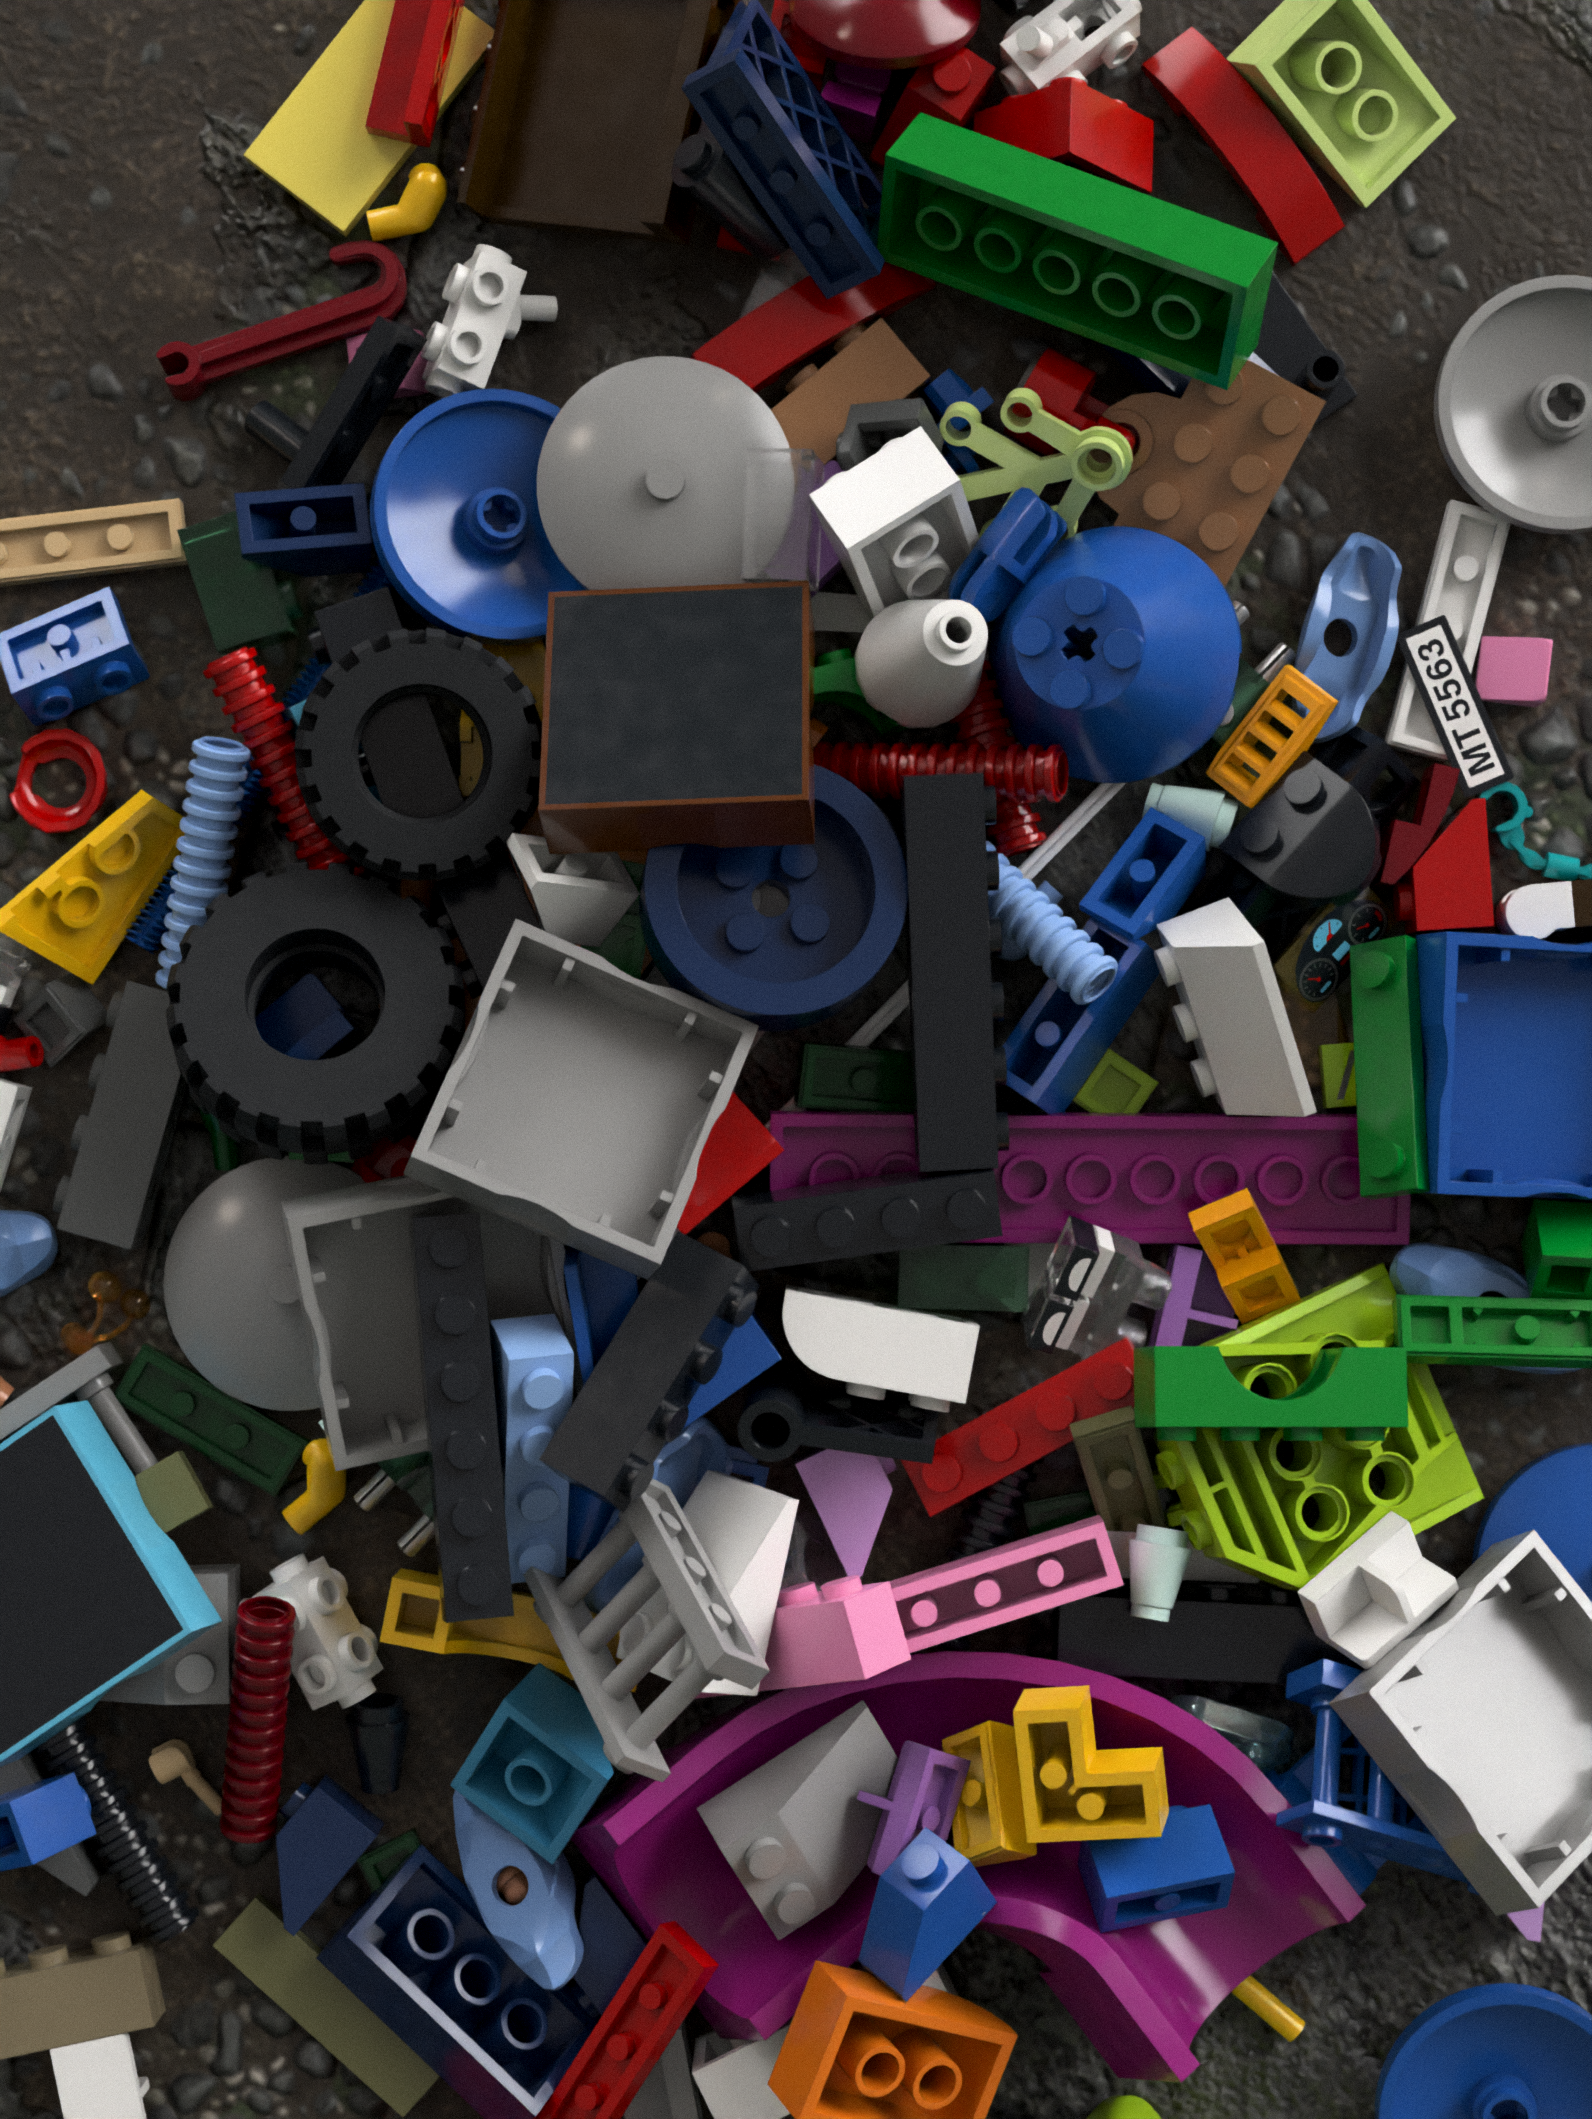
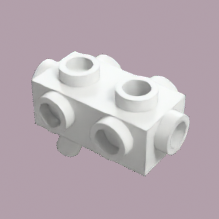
M1053 0V3L1035 17L1031 15L1022 17L1008 29L1003 41L999 43L1001 65L1003 67V70L999 72V78L1004 88L1012 96L1026 95L1048 87L1052 80L1062 77L1079 78L1088 84V80L1085 77L1103 63L1109 69L1122 65L1131 57L1138 46L1136 38L1140 36V13L1142 12L1140 1ZM1101 26L1088 37H1085L1084 33L1088 28Z
M485 244L476 245L473 256L464 265L460 263L454 265L444 286L442 298L449 301V306L442 324L437 321L432 324L426 336L427 341L420 354L422 358L428 360L422 376V380L426 381L424 387L427 391L440 398L460 392L485 389L503 338L513 340L519 331L521 321L554 322L556 320L558 311L556 297L520 295L527 271L512 265L511 256L498 248Z
M304 1553L272 1569L269 1573L274 1582L252 1598L258 1596L277 1597L289 1602L295 1608L296 1621L293 1625L295 1636L292 1642L291 1671L312 1710L337 1700L341 1708L344 1709L374 1693L376 1688L371 1678L384 1669L376 1655L378 1641L376 1635L369 1627L359 1623L346 1599L348 1585L344 1576L336 1569L330 1568L324 1556L308 1563ZM243 1598V1599L240 1601L239 1605H240L242 1602H244L245 1600L251 1599V1598Z

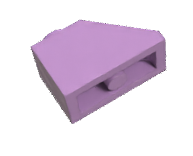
M816 1448L795 1458V1466L847 1575H859L861 1577L893 1490L887 1474L898 1468L893 1458Z

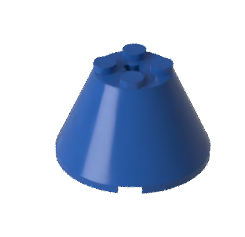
M1124 526L1090 529L1074 534V537L1064 538L1059 541L1027 582L1021 585L1007 608L995 618L989 650V661L993 668L990 671L991 680H996L997 690L994 691L996 699H1002L1004 705L1003 709L1000 710L1003 718H1009L1011 723L1009 728L1026 749L1031 744H1040L1044 750H1047L1051 744H1059L1067 755L1069 776L1099 783H1131L1161 775L1177 767L1201 749L1213 736L1224 720L1236 693L1234 692V687L1238 674L1240 653L1242 654V639L1235 608L1227 590L1208 564L1196 553L1165 535L1146 529Z

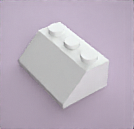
M1224 898L1157 924L1156 927L1163 947L1154 950L1155 960L1166 986H1176L1181 1003L1173 1006L1172 1012L1183 1040L1186 1043L1194 1041L1199 1059L1191 1061L1190 1067L1203 1097L1213 1095L1226 1115L1306 1117L1316 1113L1317 1110L1265 942L1230 898Z

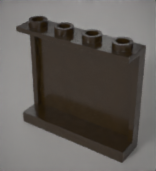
M498 0L499 12L493 39L488 42L485 50L484 63L486 71L481 94L471 114L472 135L466 162L461 165L458 173L457 187L459 194L457 202L484 223L688 245L697 203L674 183L671 173L674 154L678 146L689 136L698 134L702 118L681 87L689 74L707 65L717 45L722 26L727 25L737 3L741 0Z

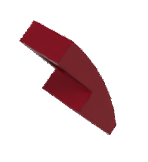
M1435 763L1423 770L1411 823L1395 819L1384 826L1379 847L1382 861L1370 887L1383 890L1394 885L1421 856L1446 813L1454 793L1460 769Z

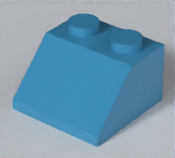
M538 1663L503 1699L450 1786L553 1865L614 1772L610 1761L603 1752V1738L582 1695L541 1663Z

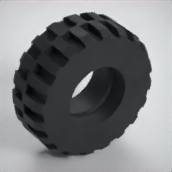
M308 862L285 865L286 873L266 878L264 872H259L242 880L243 890L231 898L227 894H220L205 908L207 922L204 926L192 925L189 927L179 944L182 959L180 963L178 962L171 966L166 987L170 999L169 1007L166 1009L168 1031L181 1076L185 1078L189 1085L192 1098L205 1115L212 1114L218 1119L221 1131L238 1143L244 1142L246 1139L252 1140L258 1144L260 1154L282 1160L287 1151L303 1154L305 1164H328V1154L348 1151L352 1161L373 1154L372 1143L385 1137L395 1144L413 1131L412 1120L420 1113L422 1115H429L465 1034V998L461 968L456 966L454 947L444 928L434 927L431 924L430 910L416 896H407L403 900L396 895V882L377 873L371 874L369 879L354 875L353 865L330 862L328 870H308ZM331 967L344 970L362 979L375 991L380 1005L379 1021L373 1032L359 1046L335 1058L302 1060L280 1053L261 1038L255 1019L256 1008L259 1002L277 981L301 969Z

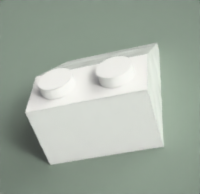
M921 426L903 437L890 440L876 454L848 471L833 475L822 487L809 494L822 528L871 620L879 612L898 602L906 600H948L949 585L954 573L979 540L960 479Z
M707 1470L682 1511L765 1660L799 1500L719 1471ZM662 1586L620 1629L617 1658L623 1660L668 1613L667 1603L669 1599ZM687 1633L649 1672L672 1682L694 1660L692 1651L695 1648ZM725 1678L722 1681L713 1679L702 1692L757 1696L760 1682L753 1689H749Z

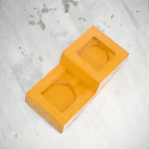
M1248 1188L1188 1213L1193 1231L1215 1268L1221 1288L1241 1324L1301 1300L1286 1264Z

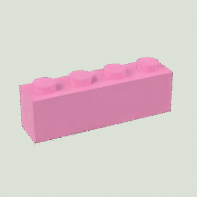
M1100 1515L889 1581L910 1653L1124 1585L1104 1521Z
M852 1575L823 1584L821 1586L822 1591H817L813 1581L780 1590L765 1662L770 1672L760 1681L758 1692L866 1680L910 1660V1652L890 1582L862 1585L860 1576ZM701 1692L695 1699L733 1694Z

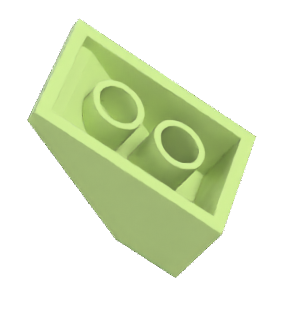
M1284 0L1226 58L1258 94L1288 135L1360 207L1367 208L1456 119L1455 115L1368 0Z

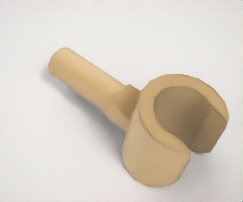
M172 1739L152 1749V1755L148 1760L149 1765L161 1784L181 1776L187 1787H190L216 1816L222 1813L220 1808L222 1798L201 1776V1772L196 1768L193 1752L186 1741Z

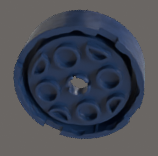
M815 765V844L728 848L701 844H673L650 848L639 888V914L644 940L654 963L672 988L758 1025V1031L770 1032L794 1030L819 1023L852 1004L875 979L894 949L904 923L908 902L906 865L901 847L888 820L874 802L853 783L818 765ZM768 883L769 886L780 889L785 897L788 898L787 910L782 915L766 917L754 908L752 893L762 887L763 884Z

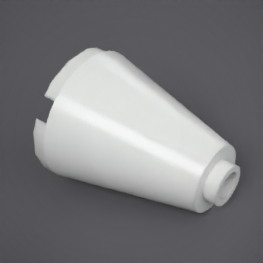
M906 600L895 603L879 612L864 630L854 655L856 680L867 703L877 712L881 711L897 721L896 724L907 728H934L958 716L971 703L980 685L988 640V629L985 619L973 605L961 600Z

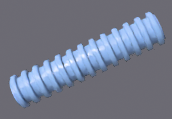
M205 736L192 742L191 750L197 754V758L189 762L188 769L194 774V778L188 779L185 789L191 793V796L185 798L182 805L183 810L188 815L183 817L179 824V828L185 833L184 836L177 839L176 847L182 853L176 856L173 862V867L179 872L173 875L170 881V886L175 890V893L170 894L167 900V905L172 909V912L166 914L164 924L169 928V931L164 932L161 937V943L166 947V950L161 951L158 956V962L163 966V969L158 970L155 975L156 983L165 990H167L171 966L178 962L180 963L182 959L179 944L185 933L192 925L203 927L207 922L205 908L220 894H228L229 886L223 880L231 875L232 867L227 863V859H231L234 856L235 848L230 844V840L235 839L238 835V828L233 825V821L238 820L241 816V809L236 805V801H241L245 792L239 786V782L245 781L248 774L242 763L247 762L251 755V751L244 744L232 739Z
M986 841V851H996L994 845L990 841ZM998 853L999 890L988 891L989 917H1000L1003 934L1009 940H1016L1015 945L1023 953H1029V958L1035 965L1043 966L1042 970L1045 975L1051 979H1056V984L1062 991L1070 992L1071 999L1077 1005H1084L1099 998L1110 987L1116 977L1118 970L1117 961L1112 956H1104V950L1098 943H1090V936L1084 930L1077 929L1073 919L1063 917V911L1057 904H1050V899L1044 892L1036 891L1035 884L1030 879L1023 878L1022 872L1016 866H1009L1010 862L1007 857Z

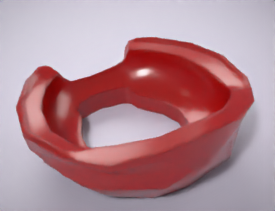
M46 729L29 738L22 745L21 752L23 755L17 773L14 791L9 794L10 801L17 813L30 826L44 833L70 832L87 824L90 818L102 807L108 792L107 772L99 750L89 738L70 729ZM57 759H69L76 762L83 769L86 776V790L83 797L72 806L56 808L49 805L39 795L33 794L32 778L39 764H47Z

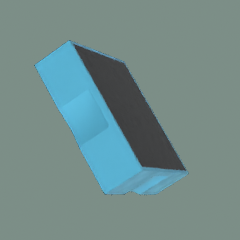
M88 1400L55 1405L0 1444V1767L21 1759L90 1712L95 1704L116 1685L128 1678L150 1671L222 1622V1619L175 1542L162 1531L150 1515L142 1500L134 1475Z

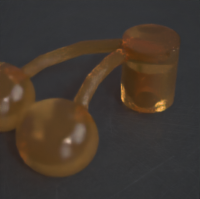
M108 1271L96 1272L88 1281V1292L97 1302V1313L94 1323L89 1331L77 1322L66 1324L60 1334L62 1342L74 1354L82 1355L92 1348L93 1343L112 1339L127 1329L133 1319H141L148 1314L151 1305L147 1294L140 1289L125 1291L120 1299L121 1310L128 1316L124 1323L109 1334L93 1336L103 1318L104 1303L114 1302L122 1291L121 1282L115 1274Z

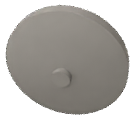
M1579 275L1545 276L1522 282L1497 294L1483 304L1456 334L1446 351L1436 379L1434 392L1435 430L1440 449L1453 476L1462 488L1488 512L1503 521L1534 532L1574 534L1592 531V277Z
M675 356L640 358L610 368L591 379L566 402L557 414L543 443L538 462L537 501L543 528L561 564L586 590L755 583L766 572L780 551L793 515L795 499L793 459L784 432L776 417L765 402L740 379L721 368L691 358Z
M285 1156L282 1160L271 1157L256 1160L226 1173L209 1185L189 1206L178 1223L169 1245L164 1267L163 1289L168 1320L181 1350L190 1363L204 1378L229 1396L250 1405L277 1411H302L320 1408L280 1201L367 1183L355 1171L333 1161H328V1164H305L304 1160L289 1159V1156Z

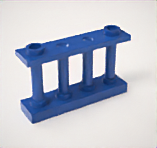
M1323 1658L1288 1673L1285 1699L1310 1706L1311 1713L1317 1716L1311 1801L1277 1813L1276 1826L1302 1834V1841L1309 1845L1318 1847L1344 1846L1467 1883V1890L1479 1895L1423 1822L1422 1832L1393 1823L1395 1786L1371 1756L1367 1815L1338 1807L1343 1720L1329 1703L1362 1670Z

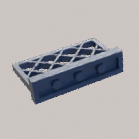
M739 1L707 65L689 74L681 89L826 299H829L881 273L885 260L876 248V245L878 243L882 185L759 1ZM764 74L766 75L768 86L766 85ZM800 127L802 129L804 140L801 135ZM862 198L867 204L868 209L864 208Z

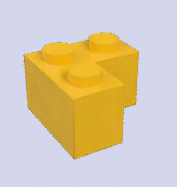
M1089 1685L1024 1689L1013 1710L1027 1843L1161 1837L1169 1814L1163 1748L1145 1747L1096 1750Z

